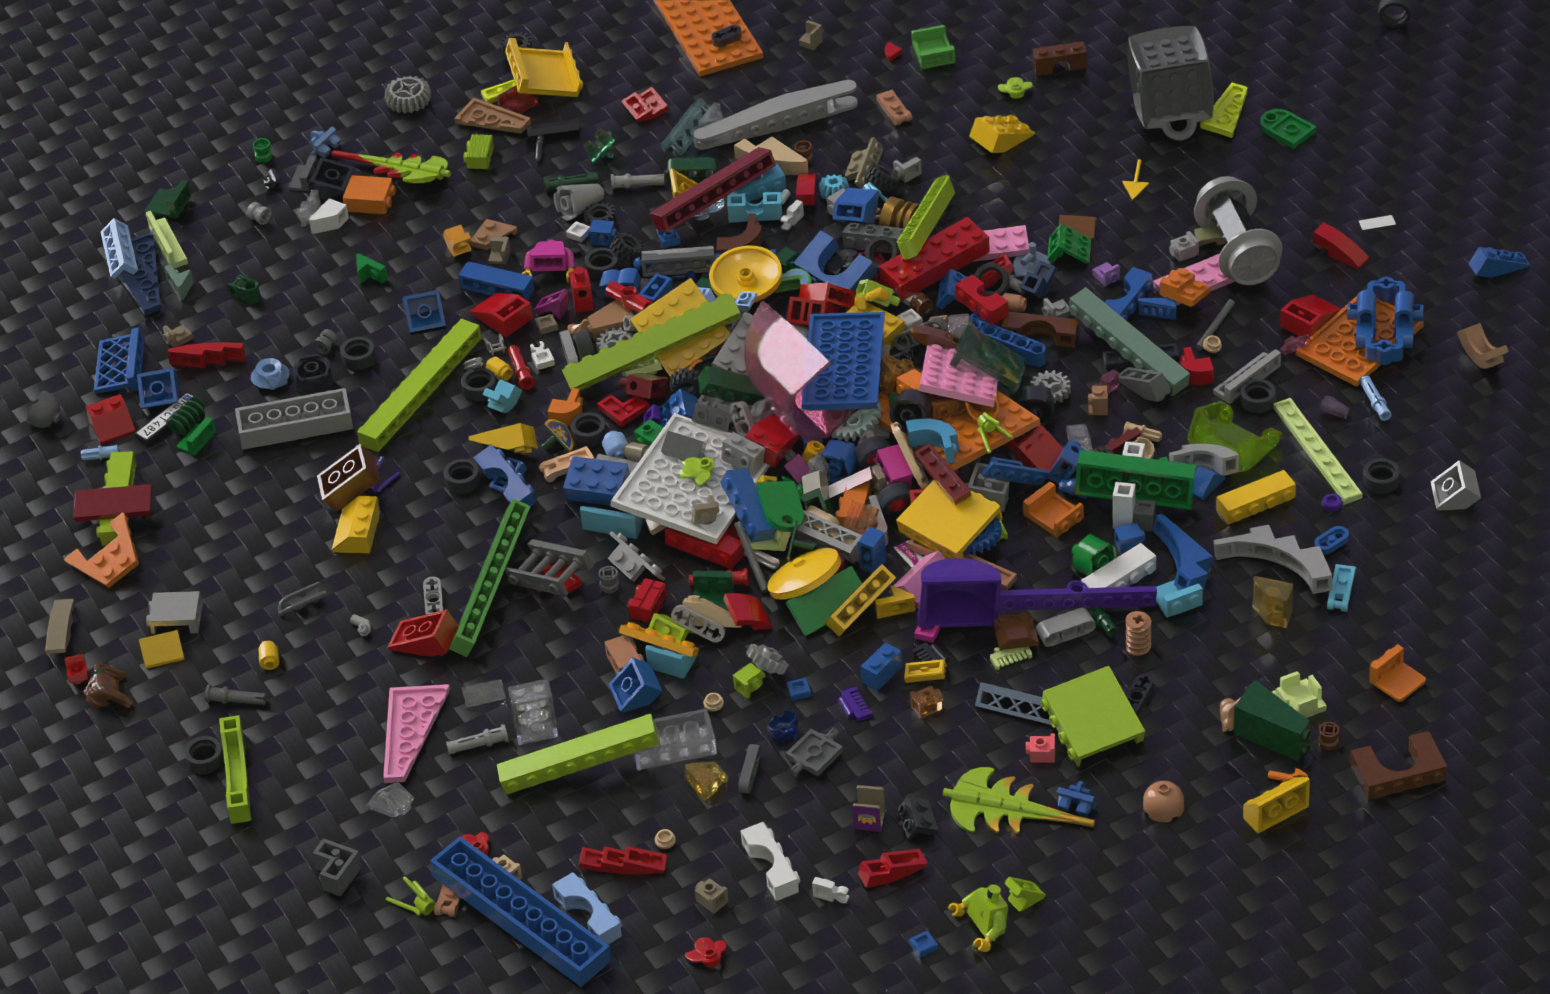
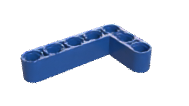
M975 312L966 320V336L974 332V342L992 345V351L1034 367L1045 365L1046 346L1043 343L994 324L991 325Z

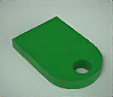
M1283 109L1269 110L1260 118V128L1265 134L1292 149L1316 133L1317 126Z
M758 482L756 489L765 519L769 525L779 531L791 532L794 530L795 521L798 520V529L803 521L804 512L795 482ZM782 520H788L791 524H786Z

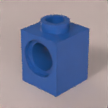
M592 221L589 230L591 245L610 246L617 234L614 221Z

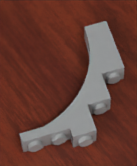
M1264 525L1250 528L1249 534L1214 540V556L1216 560L1230 557L1266 559L1284 565L1299 574L1307 582L1313 594L1333 590L1332 574L1320 546L1300 550L1294 535L1275 539L1270 526Z

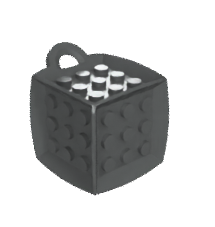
M1179 26L1147 31L1128 38L1130 83L1135 109L1145 129H1162L1163 133L1174 141H1184L1190 138L1195 132L1197 123L1213 117L1214 109L1211 68L1206 44L1200 31L1196 26ZM1187 120V127L1183 131L1178 132L1172 129L1171 122Z

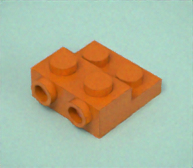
M1179 268L1176 271L1171 270L1167 278L1162 277L1159 284L1161 287L1160 295L1193 307L1208 295L1211 286L1201 281H1195V274L1184 268Z

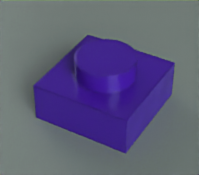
M653 404L643 415V424L649 419L657 424L660 422L659 406Z

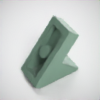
M171 264L164 267L167 281L179 299L183 300L193 285L192 272L187 270L179 273L178 270H174Z

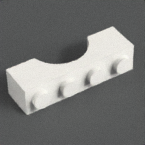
M764 822L741 830L742 845L749 857L762 858L773 864L772 868L766 873L767 887L774 899L777 901L798 893L799 875L791 869V862L788 857H784L780 843L775 842L772 830L770 828L767 829Z

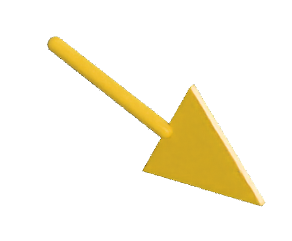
M1140 159L1137 162L1134 182L1122 181L1132 200L1149 185L1147 182H1138L1141 166Z

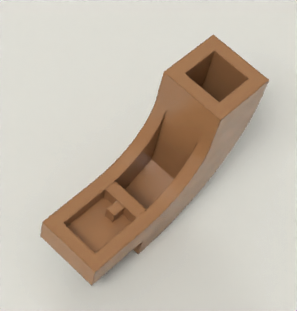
M1481 323L1457 332L1464 350L1477 366L1486 369L1504 362L1502 354L1509 352L1507 346L1493 347L1487 340Z

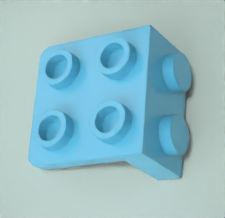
M1174 581L1156 587V603L1167 618L1202 605L1203 588L1199 583L1179 590L1174 585Z

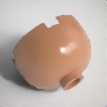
M1154 782L1144 793L1143 810L1149 814V818L1152 820L1170 822L1177 815L1178 817L1182 815L1184 811V795L1181 789L1173 782Z

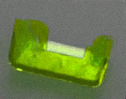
M1222 401L1196 408L1188 432L1189 443L1215 444L1232 449L1239 454V471L1241 472L1253 468L1280 441L1282 433L1276 429H1265L1261 437L1232 423L1233 410Z

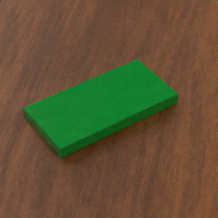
M850 566L832 576L817 588L788 600L786 605L806 637L826 626L825 622L862 583L853 567Z

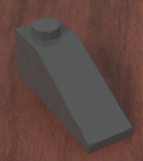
M1128 367L1115 377L1117 381L1145 400L1159 402L1171 392L1162 372Z

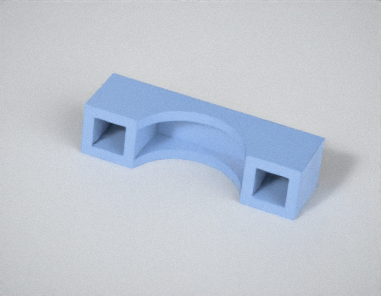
M572 872L552 884L554 898L565 910L582 909L592 915L587 922L588 930L606 944H610L622 937V923L620 919L610 913L608 906L598 900L596 893L587 888L582 878H578Z

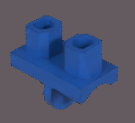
M1079 781L1077 786L1070 785L1069 790L1061 787L1058 788V809L1061 811L1069 812L1071 804L1078 805L1076 813L1087 817L1091 809L1095 810L1097 804L1094 802L1095 797L1090 795V789L1084 788L1085 782Z

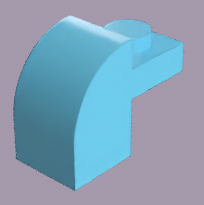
M499 380L494 391L485 388L483 395L489 398L488 407L502 413H507L516 405L522 390L513 384Z

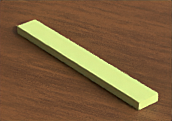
M1288 398L1274 403L1273 408L1335 492L1342 498L1344 504L1362 499V492L1293 400Z

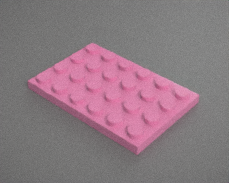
M936 344L927 345L919 391L994 407V394L997 390L1000 361L995 357L987 356L985 358L973 352L966 354L954 348L948 350Z

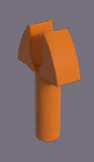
M1297 768L1293 774L1269 771L1268 773L1269 779L1284 782L1295 777H1308L1305 772Z

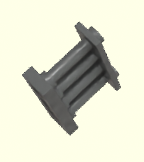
M532 539L528 543L531 555L518 569L506 567L504 571L508 576V581L513 585L567 596L568 592L563 584L578 568L590 570L594 564L585 550ZM537 559L542 560L531 573L526 572ZM550 563H555L545 575H540ZM564 565L569 566L558 579L553 578Z

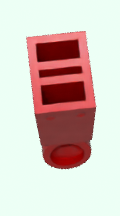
M790 296L787 322L809 325L810 314L840 313V309L838 306H834L826 301Z

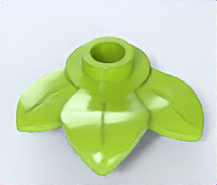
M1013 77L1007 81V84L998 85V89L1001 92L1009 93L1011 98H1021L1024 96L1025 90L1031 89L1033 84L1032 82H1023L1021 78Z
M696 457L687 458L682 462L685 467L680 472V479L695 478L698 487L710 480L711 473L714 471V460L710 457H703L701 459Z

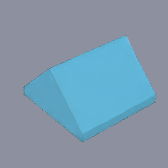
M646 645L645 648L647 663L651 664L653 670L683 679L696 659V656L690 657L657 645Z

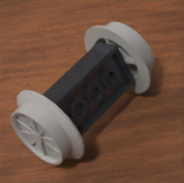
M1219 177L1208 182L1200 190L1194 208L1195 219L1201 227L1217 225L1220 231L1224 233L1222 237L1227 244L1220 253L1219 267L1227 278L1243 285H1255L1264 282L1279 267L1282 243L1275 233L1256 228L1251 218L1257 204V195L1253 187L1235 177Z

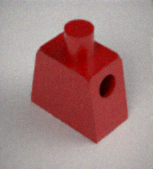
M576 267L569 273L575 311L579 313L594 310L588 272L582 267ZM584 290L585 296L580 297L579 291Z

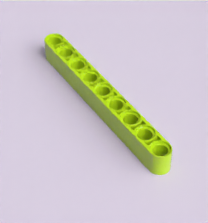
M948 175L941 176L933 182L897 240L903 259L913 258L920 252L955 194Z

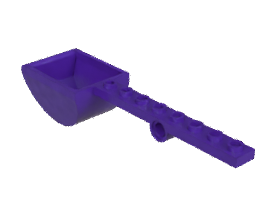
M944 559L927 565L921 572V594L917 623L920 628H934L935 626H994V620L998 618V611L1151 607L1156 605L1157 588L1156 586L1087 588V585L1082 581H1071L1066 589L1001 590V575L993 566L972 559Z

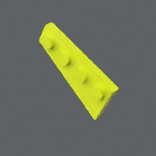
M1231 83L1215 103L1213 117L1200 122V128L1232 138L1247 96L1248 87Z

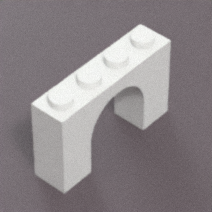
M1125 442L1122 455L1145 458V444ZM1116 482L1113 492V529L1118 526L1134 523L1135 484Z

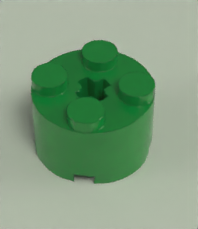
M1089 534L1072 548L1073 569L1086 576L1116 559L1115 547L1092 534Z

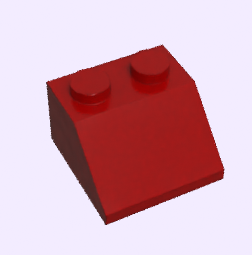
M121 394L85 406L89 422L101 445L136 432Z

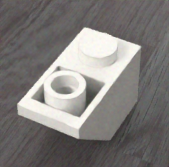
M328 199L310 217L311 233L315 234L339 229L349 218L347 205Z

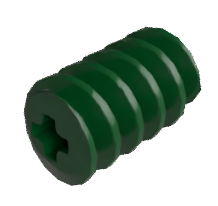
M191 397L180 409L175 411V414H172L166 420L167 426L173 432L184 436L186 431H190L191 427L196 425V422H200L201 418L205 417L204 404L199 398Z

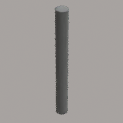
M1228 300L1196 345L1197 350H1202L1204 348L1203 341L1217 330L1235 305L1233 300Z
M736 522L734 526L761 592L765 593L768 591L765 578L742 522Z

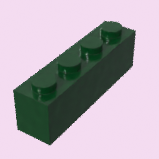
M706 366L698 376L701 395L731 402L743 401L748 406L768 410L776 400L773 381Z

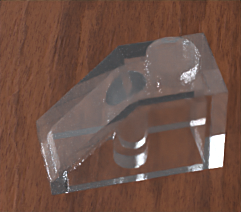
M396 782L377 791L366 806L371 810L396 817L400 814L405 815L411 809L410 804L414 797L399 782Z

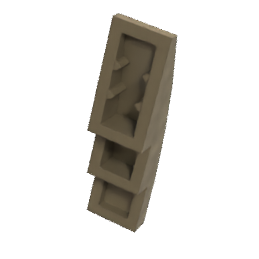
M74 599L54 600L47 631L46 654L66 652L71 638L70 628L73 622Z

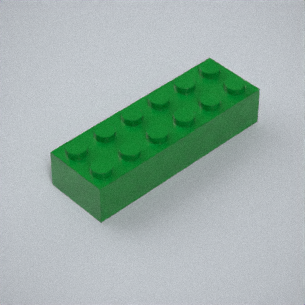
M1080 450L1077 462L1075 494L1113 499L1116 482L1135 484V502L1136 500L1156 501L1158 506L1191 510L1196 465Z

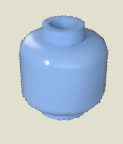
M610 431L604 436L602 446L607 456L624 458L623 450L628 442L623 433Z

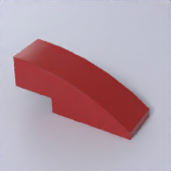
M816 173L798 174L796 198L802 201L803 205H815Z
M1323 223L1313 232V243L1327 249L1328 256L1358 270L1369 260V256L1356 243L1334 227Z
M920 849L882 853L881 859L862 861L858 875L866 888L875 887L909 876L926 867L928 862Z

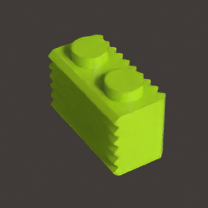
M472 134L471 140L467 141V152H464L463 159L464 163H467L468 169H488L494 149L491 134Z

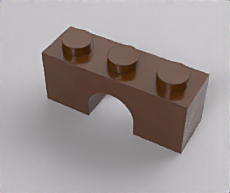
M1084 42L1032 49L1033 67L1036 76L1053 73L1054 65L1060 61H1066L1070 71L1087 68V51Z

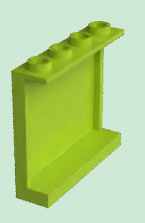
M1109 666L1043 691L1042 700L1040 701L1041 706L1050 715L1051 725L1053 728H1057L1061 743L1066 745L1068 756L1071 761L1074 760L1077 767L1080 766L1081 759L1134 739L1136 743L1144 741L1145 730Z

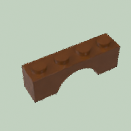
M1009 312V316L1003 320L1002 328L1025 337L1032 334H1045L1053 338L1057 346L1075 348L1079 336V319Z

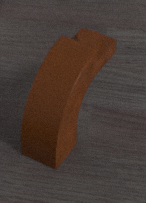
M756 214L748 215V225L742 234L735 237H717L716 253L723 254L740 246L760 247L763 241L762 225H760V221H756Z

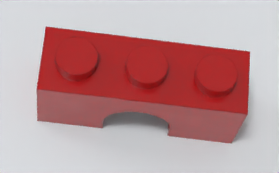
M973 274L955 284L957 300L989 324L993 325L1009 316L1008 301L998 293L985 297L984 283Z

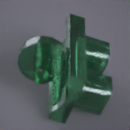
M600 129L595 134V137L599 140L596 144L590 140L584 144V149L593 162L599 157L603 159L607 155L611 158L614 155L611 151L615 147L613 143L616 141L613 133L610 130L606 132Z

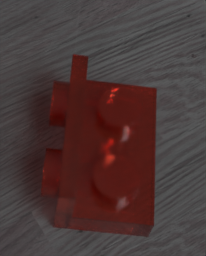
M517 86L497 96L498 107L518 114L538 104L537 97L533 94L518 93Z

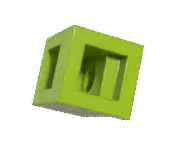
M749 663L733 675L734 689L745 698H750V693L763 685L764 672L752 663Z

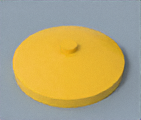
M740 246L726 251L714 261L710 268L709 279L712 290L717 296L731 293L734 300H736L741 291L755 292L758 296L754 302L765 299L778 288L782 280V267L778 257L770 250L759 246Z
M820 548L804 553L779 568L769 579L767 588L775 599H790L803 595L830 579L839 569L841 558L837 551L832 548Z

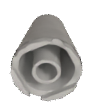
M599 184L562 185L557 187L556 189L558 190L554 193L555 207L558 212L564 215L561 217L567 221L582 214L587 206L590 207V204L596 205V202H600L604 198V189Z

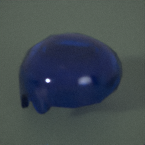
M785 710L780 717L775 714L772 721L767 725L768 732L777 739L792 737L798 728L797 714L790 710Z

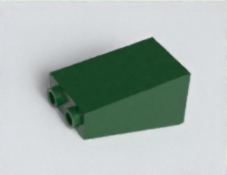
M1254 680L1234 706V734L1299 762L1310 751V721Z

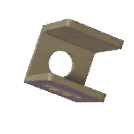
M858 785V803L853 804L854 829L881 832L885 815L884 788Z

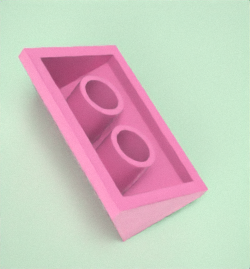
M939 550L925 555L894 586L914 594L915 607L919 609L921 572L927 565L935 561L944 560L945 557Z

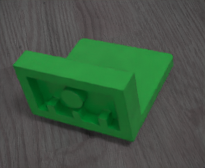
M1060 224L1049 237L1047 260L1054 263L1065 252L1087 264L1090 261L1091 239L1070 227Z

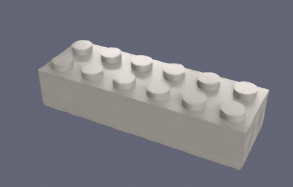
M346 388L235 408L242 449L353 429Z

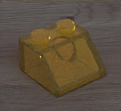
M1254 576L1253 608L1266 624L1287 628L1292 613L1293 584Z

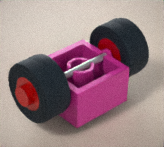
M873 436L863 440L854 451L860 466L866 469L879 465L886 477V487L877 496L882 512L886 515H896L904 512L911 505L909 490L912 488V477L914 475L899 444L889 447L885 438L881 436Z

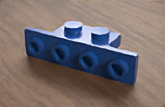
M992 457L989 460V465L982 472V476L986 478L1040 486L1050 475L1048 470L1024 467L1021 461Z

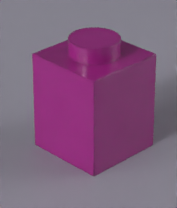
M799 454L783 465V468L796 484L802 482V476L813 472Z

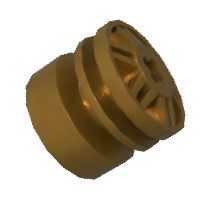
M889 197L882 208L879 225L905 228L920 204H913V202L909 201L905 203L903 199Z

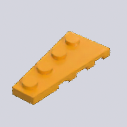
M631 622L620 626L619 633L690 657L698 655L699 648L694 647L692 642L685 640L680 642L674 636L661 635L656 630L645 629Z

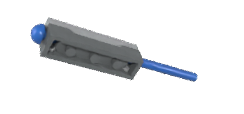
M714 246L642 251V258L637 257L633 265L639 271H641L642 267L643 277L654 276L656 273L661 275L703 273L710 271L714 261L722 254L714 253ZM776 249L770 250L776 255Z

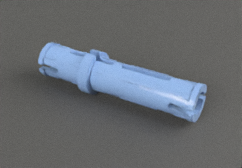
M1369 376L1362 377L1360 385L1370 399L1373 410L1377 411L1382 421L1388 420L1391 417V412L1386 406L1387 402L1380 396Z

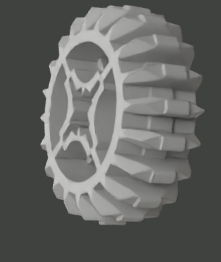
M410 75L409 77L404 76L401 79L397 78L396 81L392 80L391 84H387L385 89V101L388 107L398 113L418 112L419 109H424V106L428 105L431 98V90L427 81H424L423 78L419 79L418 76L413 78Z

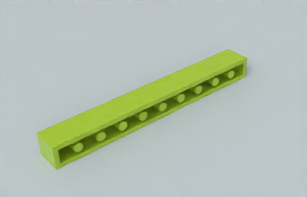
M722 294L715 301L704 302L695 310L689 309L683 313L684 315L671 317L662 325H653L650 327V330L644 333L638 332L629 340H620L611 348L605 347L598 354L593 356L587 355L576 364L573 362L566 365L562 372L570 389L575 388L581 391L740 319L742 316L732 294Z
M460 319L426 358L401 382L400 386L391 393L390 397L380 405L379 409L369 417L368 421L357 431L359 444L379 452L482 339L480 325Z

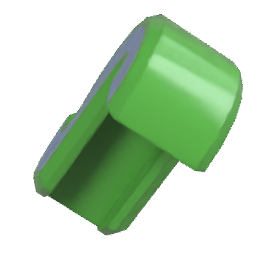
M791 269L782 274L781 283L774 293L800 289L801 284H812L811 276L803 269Z

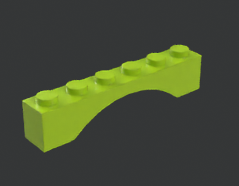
M240 716L219 718L226 770L227 809L231 824L251 821L244 737Z

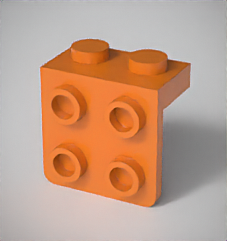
M1397 644L1392 649H1388L1378 660H1374L1371 663L1369 682L1396 701L1401 702L1425 684L1426 678L1403 662L1404 648Z

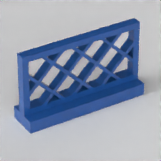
M139 327L132 329L129 335L99 341L94 383L95 394L131 387L132 391L139 390L137 374L142 372L145 343ZM130 341L125 346H122L124 342ZM112 345L108 350L104 349V346ZM117 348L120 349L116 354H113V353H112V352H114ZM125 352L128 353L123 359L120 358ZM108 356L111 357L107 362H103ZM117 360L118 363L112 367L111 364ZM123 365L127 366L122 371L119 370ZM109 369L106 374H101L104 370ZM114 373L118 374V375H116L113 379H110V378H109V377H111ZM121 378H125L124 382L117 383ZM103 382H108L105 386H100Z

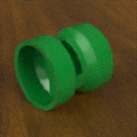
M260 138L253 143L255 159L258 162H268L272 159L271 145L268 139Z

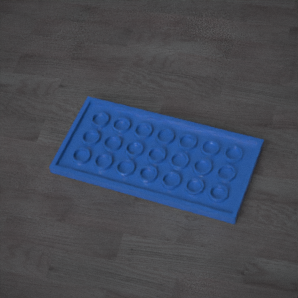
M884 312L810 314L801 401L802 411L878 408L885 323Z

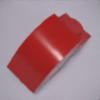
M1191 347L1183 348L1180 365L1190 373L1189 384H1213L1214 369L1210 357L1195 359Z

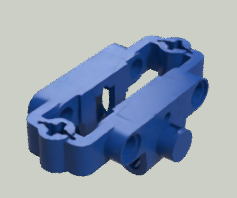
M1383 277L1378 281H1370L1367 285V290L1358 293L1357 303H1348L1347 320H1356V348H1365V358L1369 361H1376L1380 365H1388L1392 361L1402 360L1403 348L1413 349L1414 321H1423V305L1414 304V294L1410 291H1405V284L1402 281H1394L1390 277ZM1376 298L1383 302H1389L1395 298L1394 340H1396V344H1392L1388 340H1380L1376 344L1373 343L1376 330Z

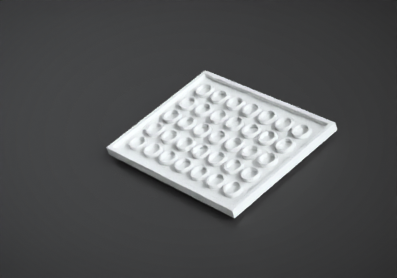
M674 413L612 498L611 507L717 544L737 515L720 483L727 470L739 469L721 459L723 441L732 433L691 421L692 419ZM667 431L691 437L707 444L705 451L701 450L699 459L710 457L715 462V468L711 473L709 481L698 487L695 478L680 479V472L685 467L682 464L684 460L661 452ZM763 462L761 468L753 475L750 474L754 483L758 481L761 475L766 473L770 465ZM708 495H712L715 502L719 504V513H717L716 521L693 524L691 520L693 505L707 503Z

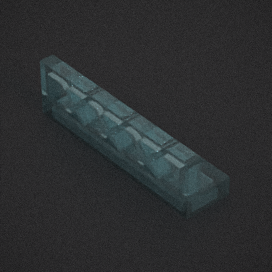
M700 97L689 107L660 147L665 151L672 146L680 155L684 154L694 141V131L704 127L715 111ZM701 107L708 113L707 116L702 115ZM693 119H698L699 126H694ZM685 129H690L691 136H686ZM682 140L683 148H681L675 141Z

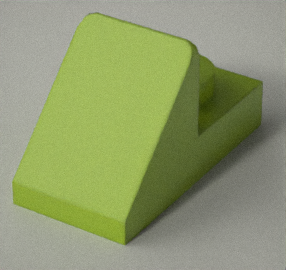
M1008 877L1005 881L1011 893L1008 901L1018 911L1027 909L1046 896L1034 882Z

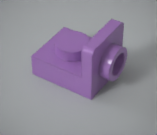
M1106 262L1092 269V275L1104 286H1108L1120 280V266L1118 264L1111 266Z

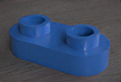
M1335 526L1315 539L1314 547L1320 546L1323 555L1330 554L1348 542L1349 532L1345 527Z

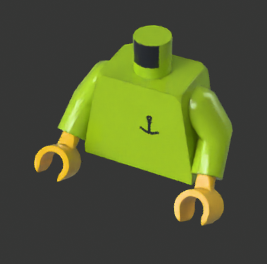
M990 885L988 888H978L962 899V903H951L948 907L949 910L956 909L952 916L958 917L963 916L967 907L966 912L985 936V939L977 938L974 941V946L978 947V950L981 952H988L991 947L990 942H994L999 935L1004 934L1006 929L1008 905L1001 897V889L997 885Z

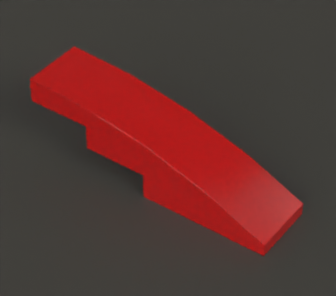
M201 343L167 350L170 365L205 368L207 363L225 365L226 360L244 362L246 358L243 343Z
M604 846L603 851L582 847L578 868L617 874H658L665 871L667 855L626 846L625 851Z

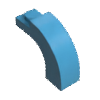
M935 419L906 421L911 447L930 443L944 451L947 464L955 462L954 455L957 454L959 445L957 433L952 426Z

